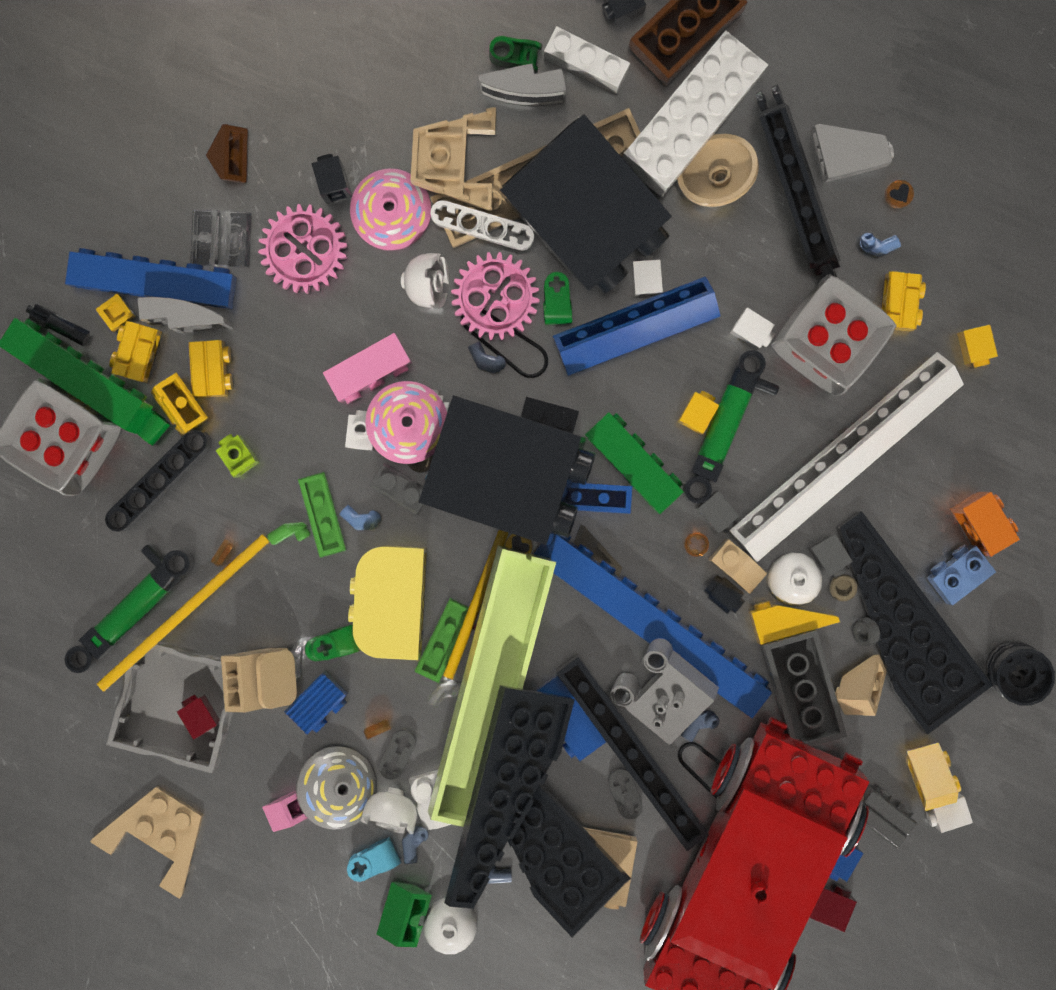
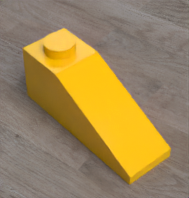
M770 601L755 604V610L748 611L757 643L760 645L840 622L839 617L835 615L778 604L771 605Z

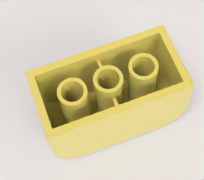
M380 546L365 553L358 562L356 576L350 580V594L354 595V604L349 606L348 621L353 622L355 643L365 654L375 658L419 660L421 657L427 547Z

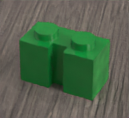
M391 882L376 935L396 947H417L423 926L419 925L420 917L426 916L432 895L412 883Z

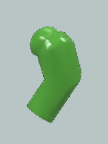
M303 522L285 523L268 533L267 537L272 545H276L291 535H295L297 541H302L310 536V532L306 528L307 525Z

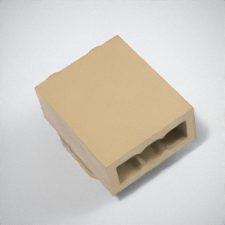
M264 648L221 656L225 712L245 713L263 708L273 709L290 705L296 699L295 661L293 654L288 651V648Z
M583 827L631 878L637 848L636 836ZM631 879L604 907L609 909H619V906L626 907Z

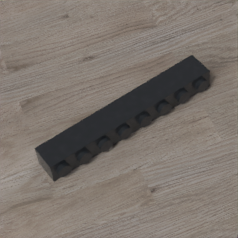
M577 654L556 670L558 677L686 851L709 836L704 825L618 708L613 704Z

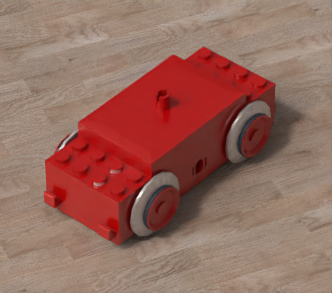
M770 717L767 724L760 723L753 739L747 738L741 746L732 744L717 769L711 786V794L717 796L716 810L718 812L708 831L709 836L704 839L682 887L676 885L669 894L659 893L644 922L639 942L646 945V962L643 967L645 986L653 990H787L796 964V955L792 952L839 856L847 857L852 853L863 834L868 820L869 808L863 804V800L870 781L859 769V766L863 763L860 758L845 752L841 760L816 747L804 744L803 741L796 740L784 733L787 725L773 717Z

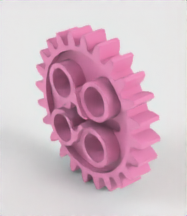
M298 204L296 212H293L287 206V215L285 216L279 211L276 212L279 220L276 222L269 219L268 221L272 226L271 230L267 228L262 229L268 235L267 239H259V242L265 245L266 248L259 250L258 253L267 256V258L261 261V264L263 266L270 265L266 274L270 276L276 273L273 282L278 284L284 280L283 288L287 290L292 284L295 293H298L300 286H303L306 294H309L310 286L320 291L319 283L321 282L330 286L328 277L331 276L337 279L338 276L334 270L336 268L344 269L339 263V259H347V255L342 253L341 250L348 248V245L339 241L346 235L344 232L336 233L341 226L339 222L330 224L333 216L329 214L323 218L324 210L319 208L314 213L313 206L310 204L306 211H303L302 206ZM302 223L307 224V234L297 236L295 234L296 227ZM289 233L303 246L307 245V249L322 261V265H317L305 253H300V250L284 234ZM321 241L329 242V249L324 254L316 253V245ZM283 244L290 245L291 251L289 255L279 257L277 253L278 248ZM305 261L310 262L312 266L311 271L306 275L299 274V265Z
M487 252V260L485 261L477 255L476 265L470 261L467 262L468 272L463 269L459 270L463 279H454V283L459 286V289L451 290V294L459 298L452 301V306H460L455 312V316L463 315L464 318L460 322L461 326L470 323L469 333L471 334L476 329L479 330L480 339L485 333H488L489 341L493 340L494 334H498L500 340L503 341L504 333L506 332L514 338V329L517 328L523 332L522 322L531 324L532 320L528 314L537 313V310L531 307L532 304H539L540 300L532 297V295L539 292V288L531 287L536 281V277L527 278L530 268L521 270L522 260L513 264L511 254L506 261L502 260L501 252L498 253L496 259H493L490 252ZM488 272L498 273L500 280L496 284L487 283L484 277ZM506 277H510V282L500 293L501 301L495 300L486 315L480 316L481 311L490 302L491 295L489 293L495 294ZM512 287H516L522 292V297L518 300H511L507 296V291ZM472 294H481L484 302L480 306L471 305L468 299ZM496 309H501L505 312L506 318L502 322H495L490 316L491 313Z

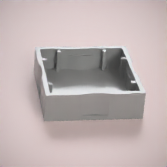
M147 637L135 638L132 651ZM162 641L158 642L126 671L124 691L116 707L106 745L142 755L160 756L175 764L214 773L219 768L233 712H225L221 657ZM195 694L197 698L206 695L220 718L219 725L193 740L177 711L183 708L181 702Z

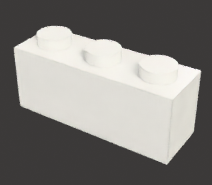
M557 26L544 50L545 60L617 95L629 71V62Z

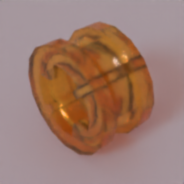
M695 532L686 537L684 547L689 555L699 557L708 551L709 541L704 534ZM693 537L704 541V545H701L703 547L701 552H698L696 549H690L689 544H692L690 540Z

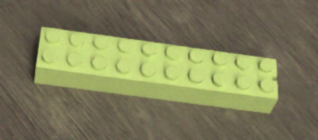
M497 546L428 807V814L431 820L464 827L499 687L503 685L523 689L556 565V562L550 558L531 553L525 554L519 550Z

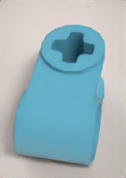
M390 837L382 839L351 856L347 865V873L352 880L357 882L365 881L401 864V860ZM356 862H359L360 865L366 864L364 872H361L359 869L354 870Z

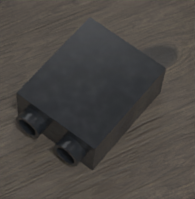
M585 114L578 116L497 190L577 283L587 291H590L596 285L603 294H606L629 273L621 264L624 259L636 249L644 257H647L658 249L670 236L662 225L672 215Z
M453 395L418 503L544 545L553 544L555 535L567 539L570 536L577 516L578 506L566 503L573 481L586 485L596 453L584 450L586 438Z

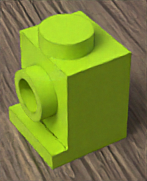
M229 434L218 442L220 448L215 451L233 477L238 478L259 463V460L241 435L233 437L232 434ZM232 449H237L239 452V456L236 459L230 457Z

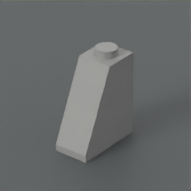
M824 124L815 125L811 130L824 183L887 167L892 163V158H894L892 143L887 142L886 135Z

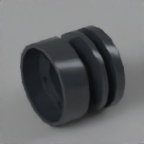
M1007 642L998 646L988 659L986 668L988 680L993 685L992 687L1009 702L1019 706H1032L1042 702L1051 693L1055 684V671L1052 663L1043 653L1023 642ZM1016 666L1022 668V670L1018 671V676L1012 674V672L1016 671Z

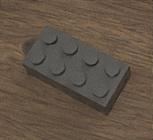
M814 629L762 644L761 648L783 723L787 725L786 734L796 740L803 741L804 744L811 747L847 737L818 631Z

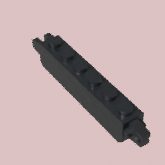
M777 84L772 86V94L777 103V106L773 108H768L766 97L762 91L755 93L761 110L759 118L811 269L815 270L816 275L823 274V277L831 274L837 277L835 269L840 267L839 261L841 259L790 108L784 102L781 90Z

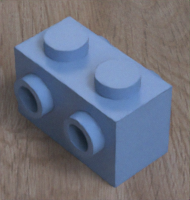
M965 544L952 553L954 557L947 563L942 561L930 570L932 574L927 579L946 604L954 605L996 573L977 546L969 545L967 547Z

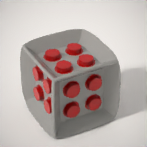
M829 274L820 280L818 286L799 305L781 329L771 347L787 363L813 383L835 396L845 394L848 388L866 371L885 346L897 325L881 308L843 280Z
M39 378L24 391L0 428V457L38 483L62 495L76 496L80 494L98 472L120 434L121 427L52 381Z

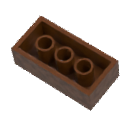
M670 0L630 39L628 48L667 86L745 10L748 2L747 0Z

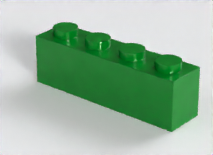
M608 412L584 436L657 514H661L684 493L680 488L683 483L674 473L668 475L661 468L664 463L655 453L649 455L643 449L646 444L636 433L631 436L624 427L627 423L617 413L612 416Z

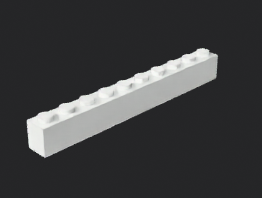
M936 352L729 531L740 546L756 562L763 558L964 385L955 365Z

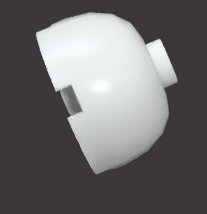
M427 253L415 257L401 275L402 288L405 289L410 300L418 306L441 308L447 299L448 293H443V282L449 284L448 266L446 259L439 257L441 255L439 253Z
M790 552L777 558L768 570L767 584L777 601L787 606L799 607L810 603L817 597L822 588L823 577L820 567L811 557L803 553Z
M388 787L387 792H377L369 798L364 807L361 822L368 825L370 820L376 822V828L403 834L406 829L409 834H413L417 812L413 802L403 796V790Z
M445 898L434 902L427 911L423 921L424 935L428 944L436 951L443 954H457L465 950L474 940L477 932V917L473 909L449 907L444 903Z

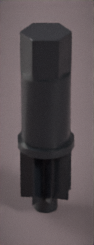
M35 304L34 307L28 305L26 312L30 315L28 319L44 326L46 329L59 333L81 346L87 342L90 336V331L57 315L56 312H52L39 304Z

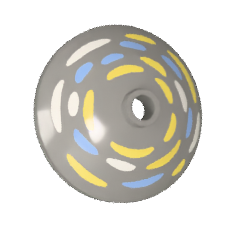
M339 746L328 747L313 754L302 766L296 782V797L304 815L314 824L334 830L348 828L361 820L366 802L372 795L376 794L377 790L375 773L368 760L355 750ZM343 784L345 792L339 794L338 787Z

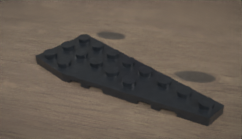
M859 511L838 528L846 552L853 561L850 564L868 618L874 620L879 627L880 639L877 645L892 690L924 733L928 735L993 685L864 513Z
M500 685L444 902L449 907L474 909L490 880L488 876L496 861L500 862L505 854L503 849L509 838H514L534 802L532 800L533 795L540 783H545L548 777L546 772L553 760L557 761L561 754L575 699Z
M540 783L533 795L532 800L534 802L514 838H509L508 843L510 847L512 846L520 862L519 867L522 873H525L531 885L529 888L533 896L573 938L631 878Z

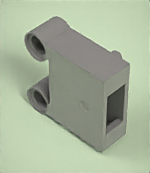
M659 638L650 643L643 660L647 670L657 674L642 689L639 688V681L634 675L629 673L619 675L610 692V699L614 705L625 708L670 745L714 702L719 687L677 654L669 641ZM654 653L661 655L663 658L656 657Z

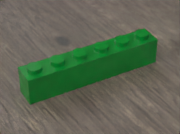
M17 318L13 319L0 340V347L122 429L134 434L138 432L153 408L151 404L145 401L147 399L145 394L135 388L129 391L124 387L125 381L114 374L108 377L102 373L105 368L92 360L89 363L81 359L83 356L81 352L71 346L67 349L60 345L62 340L52 333L48 332L44 335L39 331L41 326L28 318L25 322Z

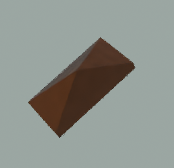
M223 124L218 131L206 157L220 179L246 183L248 128Z

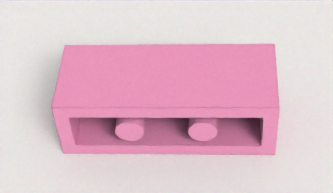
M393 333L326 370L323 374L337 400L341 403L346 401L347 404H350L361 398L360 392L367 388L373 391L383 386L385 378L394 375L396 378L408 372L407 366L411 365L412 362L397 335Z

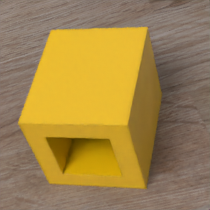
M990 325L957 333L964 365L973 363L974 368L991 364L990 359L998 357Z
M701 391L700 394L694 392L677 422L700 435L704 434L719 407L714 402L716 398L705 391Z

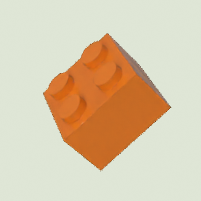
M976 492L950 508L970 544L977 546L984 556L992 557L1020 540L1016 534L1019 532L1018 527L1010 517L1007 519L1002 510L1004 504L997 494L993 495L992 492Z

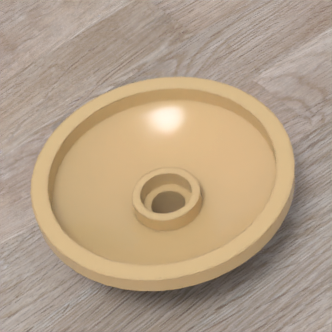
M715 134L678 177L680 189L690 201L698 205L717 207L732 203L747 193L754 184L759 170L757 154L748 141L737 135Z

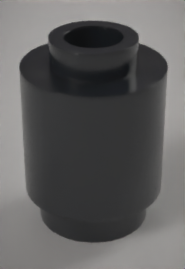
M716 575L704 590L708 595L707 598L726 614L730 611L736 613L745 602L742 599L744 593L725 577L722 579Z

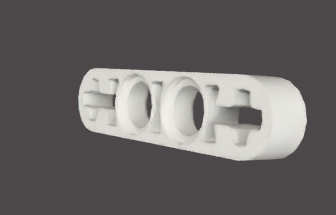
M442 200L436 202L431 208L432 221L436 225L516 250H526L534 242L533 230L522 223ZM443 207H446L447 212L451 215L456 214L455 210L461 211L457 217V226L451 225L454 220L449 217H445L443 221H440L439 215L435 214L436 211H441ZM467 214H472L477 218V224L472 229H466L461 224L462 218ZM493 222H498L503 226V233L498 237H492L487 231L488 226ZM508 225L513 227L512 233L520 234L521 230L526 231V236L530 238L529 241H523L522 244H518L517 238L512 236L509 237L510 241H505Z

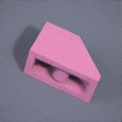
M296 791L286 794L262 807L273 832L290 828L307 819L298 804Z

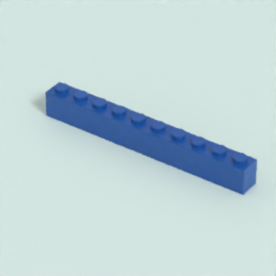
M555 535L553 544H538L532 554L554 560L556 562L555 575L649 644L659 638L669 641L677 654L719 687L717 693L750 718L753 719L772 694L771 689L768 687L770 682L762 675L756 673L753 676L746 671L748 666L737 657L731 660L724 654L726 650L715 641H712L711 644L702 638L704 634L693 625H690L688 628L680 622L682 617L670 608L667 611L663 610L658 606L660 603L658 599L648 592L643 595L637 591L638 585L625 576L621 579L614 574L616 569L604 560L601 563L597 562L592 558L594 553L583 544L577 547L570 541L571 536L567 539Z

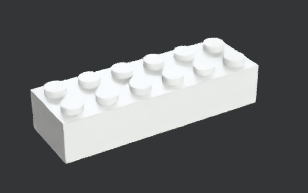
M725 30L622 156L623 160L642 182L663 197L759 80L768 64Z

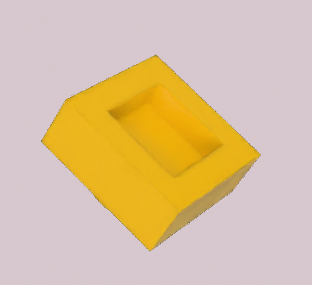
M118 293L96 308V311L112 332L118 330L121 325H125L126 321L136 317Z

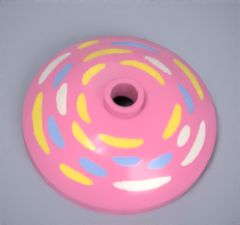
M399 169L378 170L365 177L356 187L350 203L351 220L359 236L371 246L390 251L404 249L417 242L427 230L431 219V201L426 189L411 184L410 173ZM392 202L394 204L393 210L386 211L384 209L385 204Z
M413 381L396 382L383 388L372 399L366 413L367 435L373 447L385 458L402 464L421 462L434 454L447 411L441 398L429 387ZM404 417L412 419L413 423L410 427L402 425Z

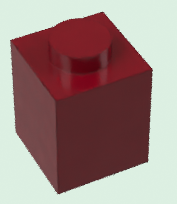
M194 694L181 702L183 708L178 710L177 714L193 740L219 725L220 718L206 695L197 698Z

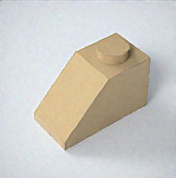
M726 538L708 558L709 561L749 594L767 575L751 557Z
M880 655L871 656L842 676L840 687H837L835 695L844 715L876 716L886 676V669Z

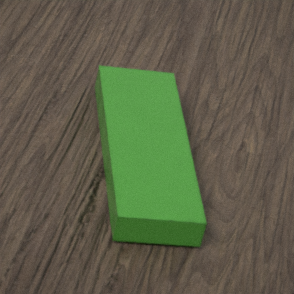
M322 472L298 479L319 557L347 550L326 473Z
M452 598L449 599L414 672L437 683L440 682L469 606Z

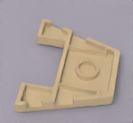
M488 108L486 112L475 115L473 113L463 115V118L450 122L445 120L413 129L411 184L472 206L492 211L493 184L465 183L467 134L496 135V108Z
M156 786L92 838L90 842L112 855L126 832L135 836L174 861L159 886L180 899L185 891V883L190 871V863L204 814L160 786Z

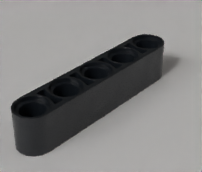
M200 430L188 431L107 512L105 516L107 527L116 532L131 529L210 450L212 440L209 434ZM196 435H200L203 438V446L198 450H195L191 444L192 438ZM177 454L182 455L184 458V464L180 469H176L172 464L173 457ZM158 473L162 474L165 479L164 485L161 488L155 487L153 483V478ZM139 492L145 496V504L140 508L134 503V497ZM118 512L124 513L126 517V522L122 527L118 526L115 522V516Z

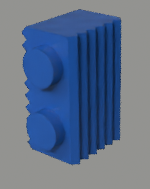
M324 671L284 712L306 734L311 730L317 733L328 722L324 717L331 710L336 714L347 703L343 698L348 693Z

